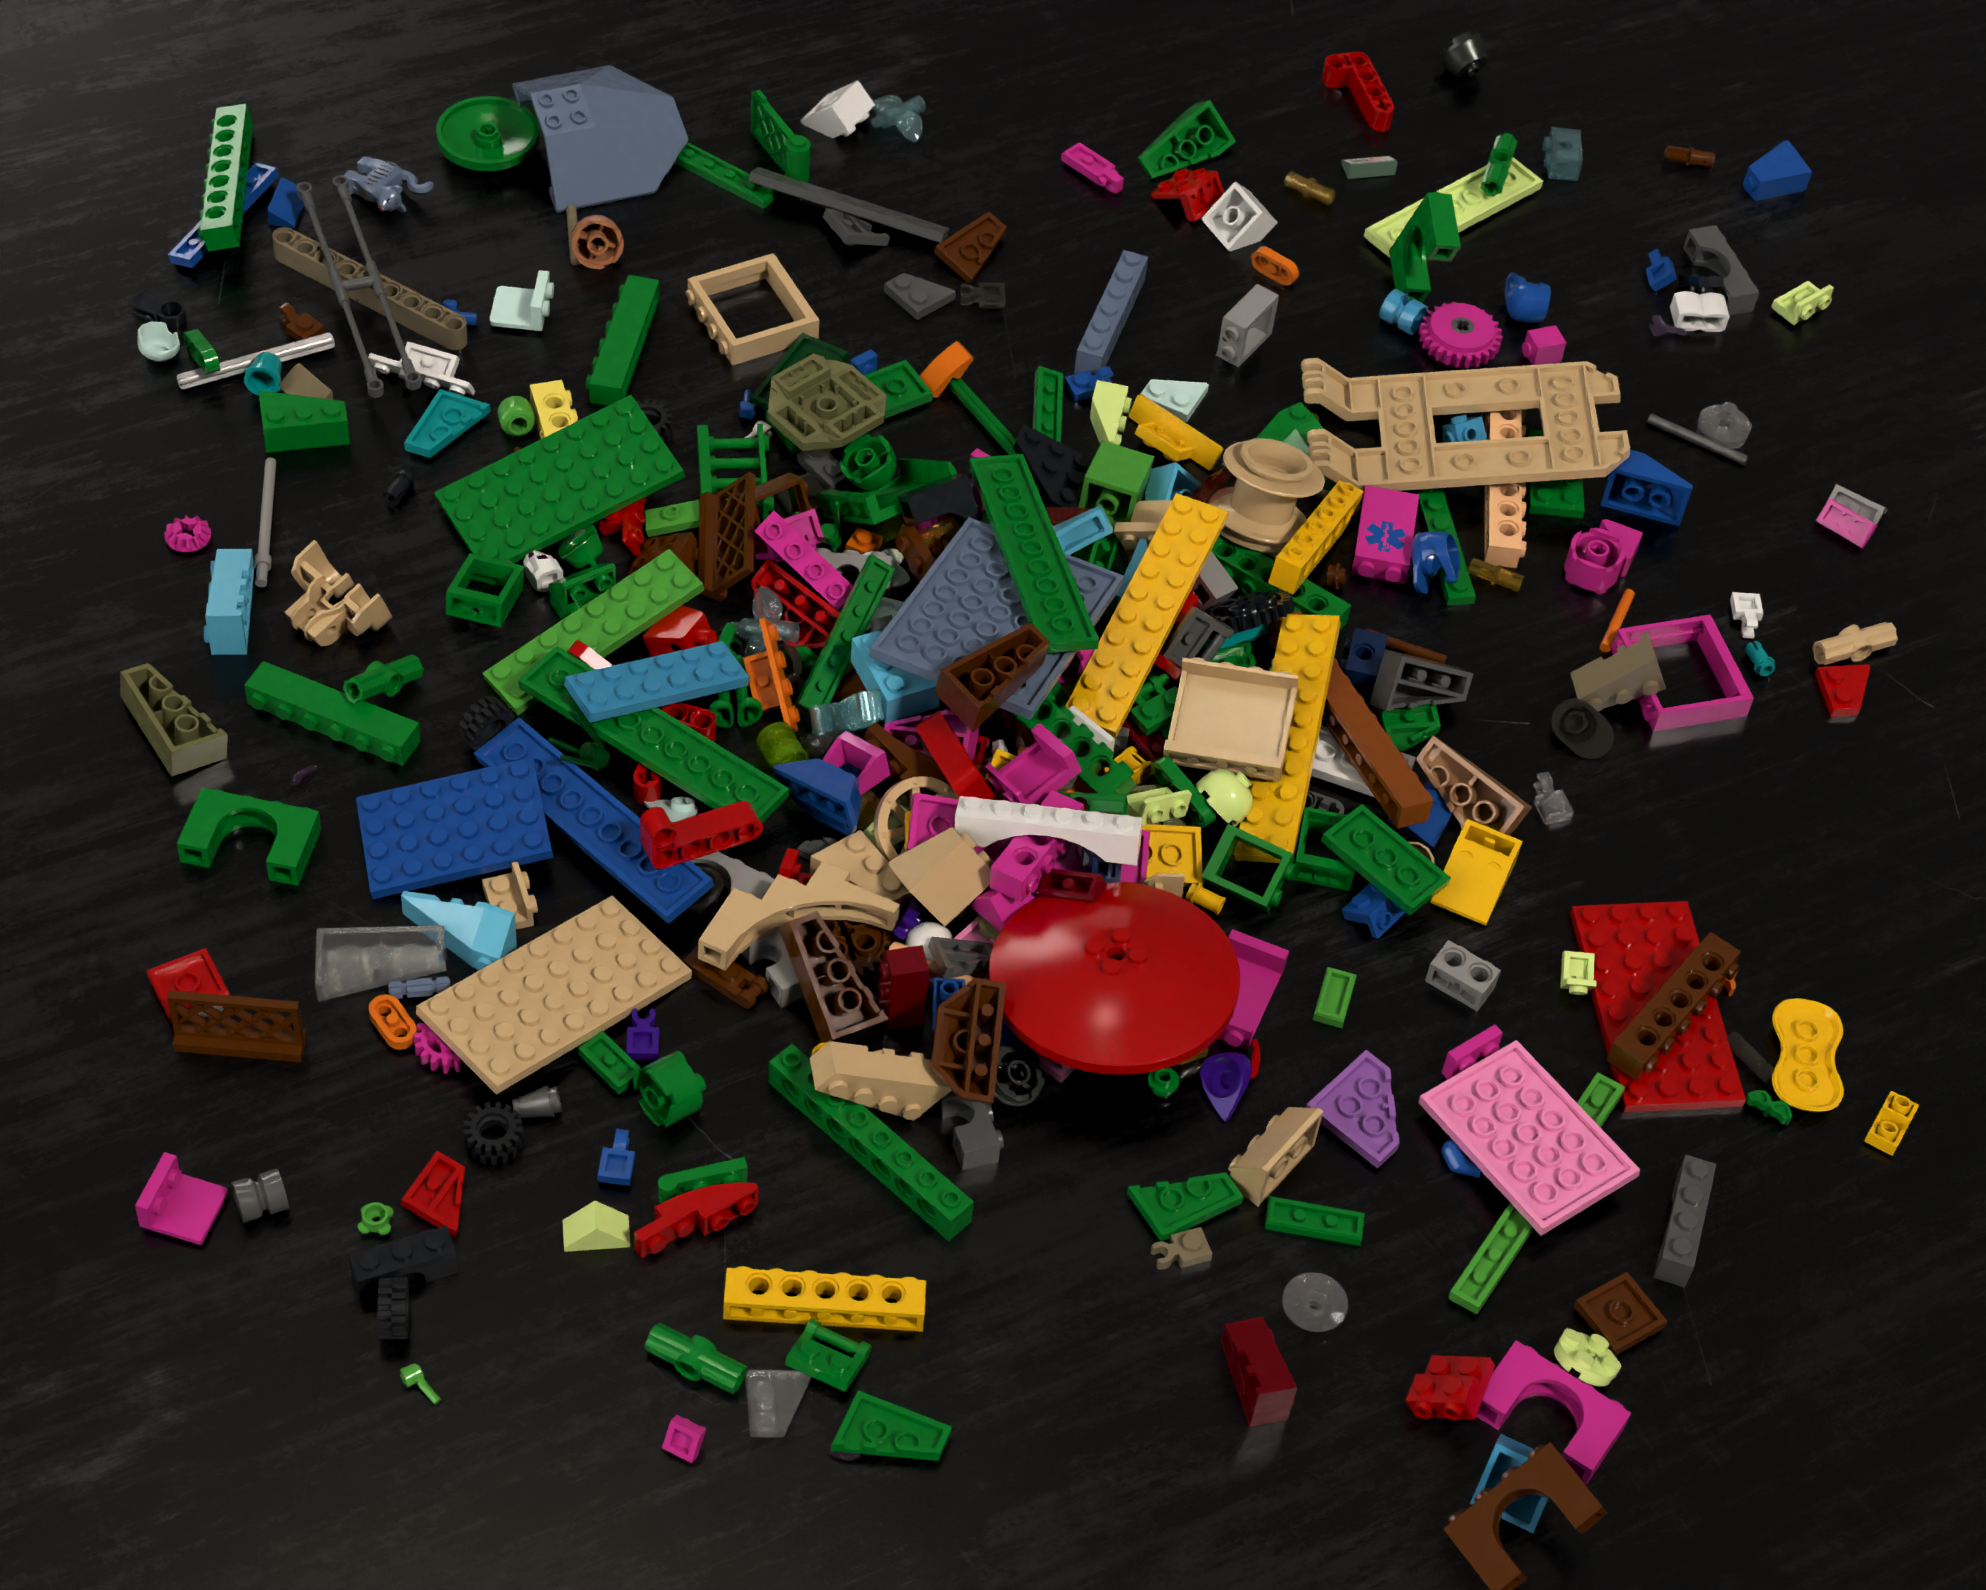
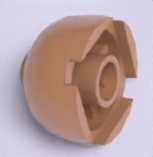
M603 215L584 217L575 225L571 236V246L574 255L578 257L577 260L580 264L590 269L605 268L603 265L614 264L623 253L624 241L620 229L613 220Z

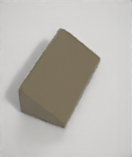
M300 363L291 369L279 386L280 391L284 394L333 400L331 389Z

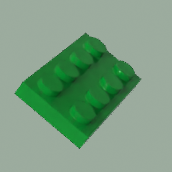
M1527 429L1525 437L1543 436V430ZM1583 478L1527 482L1529 513L1583 518L1585 512Z
M1363 804L1326 831L1321 839L1323 844L1409 916L1444 889L1451 879L1450 876Z

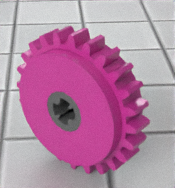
M1455 302L1451 304L1442 303L1440 308L1434 306L1433 312L1428 310L1426 316L1422 318L1419 329V341L1423 342V349L1429 350L1428 355H1433L1436 361H1441L1445 365L1455 366L1456 368L1479 367L1480 363L1486 365L1488 359L1493 360L1495 354H1498L1503 336H1501L1502 329L1498 328V321H1493V316L1488 315L1484 309L1481 310L1475 305Z

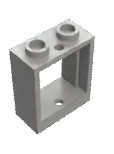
M1256 284L1223 317L1216 356L1239 367L1272 334L1279 295Z

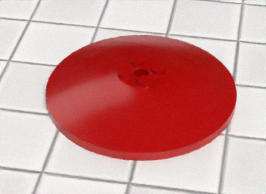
M1132 882L1106 883L1105 890L1094 903L1040 896L1022 907L1004 925L993 945L989 966V980L1006 983L1003 1021L1027 1046L1055 1062L1083 1071L1115 1075L1139 1074L1165 1069L1182 1063L1206 1049L1221 1035L1233 1017L1240 990V969L1235 950L1226 934L1209 915L1194 904L1173 893ZM1120 956L1123 959L1118 961L1116 959H1110L1109 957Z

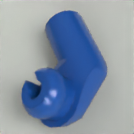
M447 299L443 301L444 307L462 315L466 319L467 326H477V313L460 312L457 309V302L455 300Z

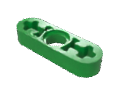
M198 329L184 332L183 336L187 350L204 373L207 375L220 371V363L216 351Z
M1164 755L1151 764V771L1162 787H1168L1173 793L1189 790L1192 793L1186 815L1197 827L1203 829L1216 820L1214 809L1171 758Z

